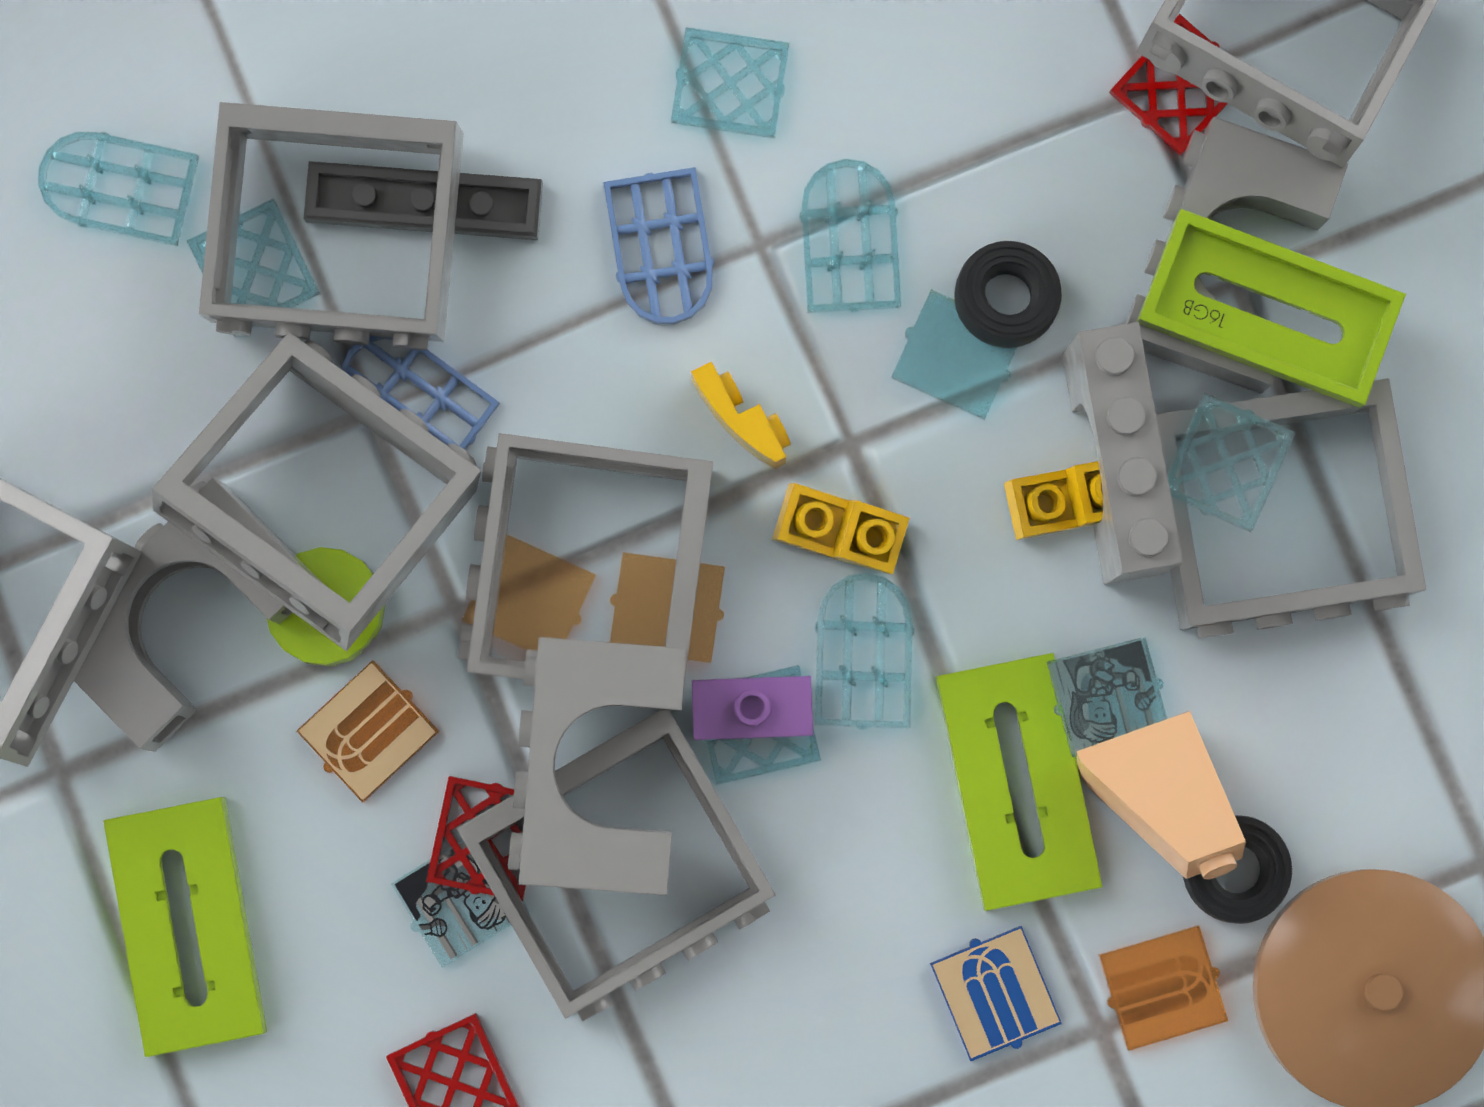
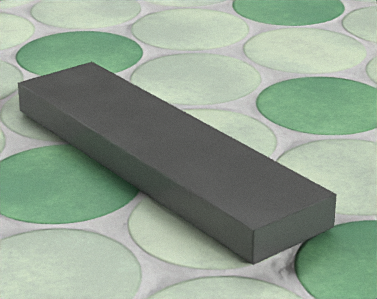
M309 161L303 219L306 223L433 232L438 171ZM460 173L454 234L538 240L543 192L542 179Z

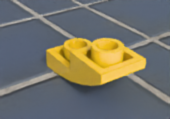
M712 361L691 371V380L708 409L723 428L743 448L774 469L786 464V455L783 449L790 446L791 442L776 413L766 417L761 405L758 404L738 414L735 407L744 403L742 396L729 371L718 375Z
M1098 461L1074 465L1065 470L1011 479L1004 483L1016 540L1094 525L1102 520L1103 494Z
M789 483L772 540L871 570L893 574L910 518L858 500L849 501L797 483Z

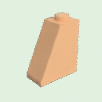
M1190 711L1077 751V767L1080 780L1185 879L1198 874H1202L1203 879H1213L1227 874L1237 867L1236 861L1243 858L1246 841Z

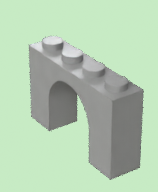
M1213 117L1204 133L1194 130L1182 161V164L1191 167L1185 187L1175 185L1171 192L1163 218L1172 221L1165 242L1155 240L1144 273L1154 277L1180 209L1208 219L1230 209H1256L1318 231L1330 219L1348 163L1342 168L1331 161L1315 157L1308 149ZM1200 276L1196 277L1194 285L1197 292L1218 301L1204 286ZM1139 294L1136 295L1126 324L1137 322L1146 297ZM1139 324L1145 353L1261 394L1273 384L1274 375Z
M1139 322L1080 331L1062 354L1072 412L1086 411L1098 456L1103 494L1102 520L1093 528L1103 583L1106 585L1162 575L1184 562Z
M212 477L207 483L200 481L191 487L319 580L226 484ZM169 522L164 526L161 523L152 526L135 544V548L142 551L74 679V682L139 749L156 752L197 711L196 707L152 663L145 650L141 633L142 616L154 590L167 578L183 570L211 568L223 573L270 621L280 625L292 613L284 605Z
M539 637L538 650L526 649L523 685L534 686L535 690L533 711L521 710L518 747L530 748L528 772L516 771L513 808L525 809L523 833H511L508 861L509 870H520L519 884L667 895L671 831L608 827L584 819L567 804L559 790L555 776V758L559 743L567 729L582 715L597 708L628 706L681 711L686 648Z

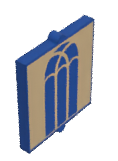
M1022 926L982 942L974 938L969 942L970 947L930 963L970 1061L1010 1045L1015 1049H1019L1022 1046V1040L1062 1024Z

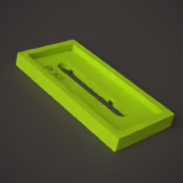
M1180 209L1137 322L1150 329L1361 408L1367 402L1406 294L1195 213ZM1203 274L1213 275L1222 281L1299 310L1303 309L1308 311L1309 314L1337 324L1341 329L1342 337L1338 343H1327L1203 296L1195 289V279Z
M1054 653L935 677L984 911L1103 887L1076 758L1072 751L1050 664L1055 663ZM1000 703L1011 704L1017 714L1044 846L1042 853L1035 858H1030L1023 853L1013 814L1011 796L994 722V710Z
M225 797L103 820L145 1057L266 1033V1021ZM169 850H176L182 855L187 883L190 888L194 923L204 979L208 989L206 1001L201 1006L191 1005L185 995L162 866V858Z

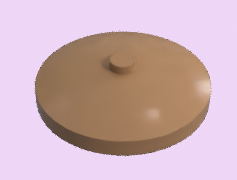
M1360 869L1341 872L1321 879L1299 892L1280 910L1262 939L1253 974V1001L1261 1033L1276 1060L1286 1072L1305 1088L1330 1102L1344 1107H1415L1440 1096L1460 1081L1473 1067L1484 1049V937L1470 915L1450 895L1433 884L1415 876L1389 870Z

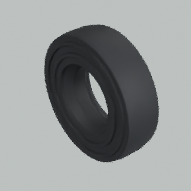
M1016 241L991 243L972 254L960 270L954 291L956 310L966 329L982 342L1001 348L1024 346L1041 337L1055 320L1062 297L1060 279L1051 261L1036 248ZM1003 274L1020 278L1027 285L1030 292V303L1027 308L1020 313L1012 315L1002 314L993 309L988 303L985 294L986 285L991 279Z
M1235 815L1246 841L1245 847L1251 850L1259 861L1260 874L1255 885L1245 892L1232 893L1225 890L1216 878L1203 879L1202 874L1187 879L1183 877L1191 899L1203 912L1220 921L1244 924L1268 916L1282 903L1288 893L1292 880V861L1285 842L1272 827L1256 818Z

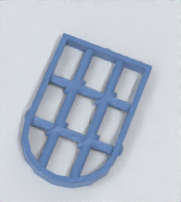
M696 168L656 174L647 173L644 176L603 182L618 269L616 279L620 283L627 304L639 317L655 324L674 325L692 318L705 306L712 291V267L714 266V260L710 256ZM691 176L697 213L677 216L671 179ZM662 181L667 213H663L665 218L645 221L640 184ZM630 186L635 218H632V224L616 226L611 189ZM699 222L705 261L685 264L680 230H683V224ZM670 227L675 261L671 262L672 267L653 270L648 235H652L650 231L652 229ZM638 232L643 266H640L641 272L624 274L618 235ZM707 270L706 288L700 301L692 307L688 279H691L690 273ZM678 275L684 313L674 317H661L656 284L660 283L658 278ZM646 280L651 313L642 310L634 302L626 283Z
M369 336V345H354L348 350L341 369L351 377L354 374H358L366 378L350 366L354 356L362 348L367 349L394 369V372L384 385L380 382L377 385L372 381L370 382L378 389L381 398L398 411L400 409L410 410L389 394L400 378L403 381L408 379L434 398V401L423 415L419 411L416 415L427 425L428 432L446 445L456 443L429 424L440 407L443 411L446 408L473 427L462 443L458 445L466 450L469 445L474 443L476 435L500 404L496 399L429 350H409L403 360L400 357H397L396 360L373 343L381 339L393 340V338ZM419 353H422L452 375L443 389L440 386H437V388L433 387L408 368ZM459 382L490 403L479 420L448 398Z

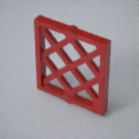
M1181 14L1174 20V23L1220 48L1217 42L1210 41ZM1141 56L1113 86L1109 94L1141 121L1143 127L1152 130L1181 156L1186 151L1194 130L1203 132L1212 118L1216 117L1228 103L1219 102L1214 106V99L1205 94L1206 108L1186 109L1185 89L1199 87L1176 74V81L1155 82L1154 64L1146 57ZM1146 63L1147 82L1128 83ZM1176 89L1178 109L1157 110L1156 90ZM1148 91L1149 110H1141L1127 97V92ZM1206 116L1188 136L1186 117ZM1178 117L1179 137L1173 138L1158 124V118Z
M452 776L448 777L426 882L469 890L471 894L483 893L495 896L491 888H487L482 880L485 878L482 872L478 874L468 860L469 849L467 847L461 849L451 831L468 819L471 820L476 817V814L491 804L497 805L502 802L500 798L506 794L514 795V789L503 787L499 783L486 784ZM465 786L485 789L489 797L473 808H470L459 790ZM454 796L464 813L447 824ZM517 824L510 827L513 833H522ZM445 836L456 854L438 865ZM489 839V844L523 902L526 885L519 884L513 872L508 869L509 854L503 858L493 841ZM460 860L472 879L466 883L448 880L443 876L442 871Z
M477 1013L439 1031H430L426 1034V1037L386 1056L409 1107H450L456 1089L477 1096L473 1107H481L484 1099L504 1107H520ZM460 1027L469 1030L462 1050L441 1043L444 1035ZM476 1034L488 1060L469 1053ZM423 1045L431 1048L424 1068L404 1062L406 1053ZM438 1051L459 1058L452 1078L431 1071ZM466 1061L487 1068L480 1088L459 1081ZM402 1070L421 1076L414 1095ZM493 1072L506 1098L487 1092ZM428 1079L449 1086L442 1106L421 1100Z

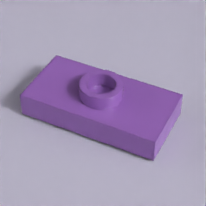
M811 676L692 680L694 740L813 736Z

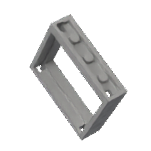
M1186 0L1164 1L1136 52L1149 59L1160 70L1174 73L1201 88L1210 98L1219 102H1226L1253 117L1263 128L1279 132L1306 147L1315 157L1331 161L1343 168L1364 141L1438 0H1367L1398 17L1402 22L1349 120L1174 23Z
M220 102L199 315L211 323H217L216 332L232 335H251L252 326L275 328V337L284 338L290 332L300 340H310L311 331L334 333V342L350 345H369V336L393 338V347L410 350H427L428 341L444 342L464 135L457 121ZM247 139L440 155L424 319L231 303Z
M288 332L152 488L153 511L347 651L476 493L481 470L476 467L474 458L462 447L453 443L446 445L430 434L427 425L415 413L407 409H400L398 411L383 400L378 389L369 380L358 374H354L351 377L333 364L330 354L319 344L311 340L303 342ZM289 371L447 484L350 603L189 487Z
M1389 378L1374 380L1367 402L1361 408L1309 390L1156 414L1184 562L1170 570L1180 630L1197 628L1198 638L1222 636L1234 633L1232 622L1255 619L1257 630L1293 624L1291 613L1314 610L1316 621L1352 615L1350 604L1373 601L1374 611H1383L1410 606L1408 595L1426 590ZM1369 412L1397 576L1204 606L1176 441Z
M499 433L497 447L487 446L486 458L483 463L482 482H490L492 487L489 506H478L475 522L474 540L484 542L481 565H470L467 580L466 600H474L476 605L473 624H462L459 639L458 659L468 660L466 672L524 680L525 661L490 657L517 459L687 481L665 647L686 648V674L713 461Z
M0 478V500L85 544L0 703V759L28 767L142 551Z
M667 709L657 711L557 769L555 776L562 796H565L663 739L749 888L573 991L488 842L492 837L522 821L525 809L513 808L514 795L457 827L459 834L565 1019L577 1012L583 1022L591 1016L600 1013L614 1004L609 995L610 992L629 981L635 991L651 983L666 973L661 962L680 951L683 952L687 960L702 953L718 943L713 933L714 931L733 920L739 930L770 912L765 901L776 895L672 714Z

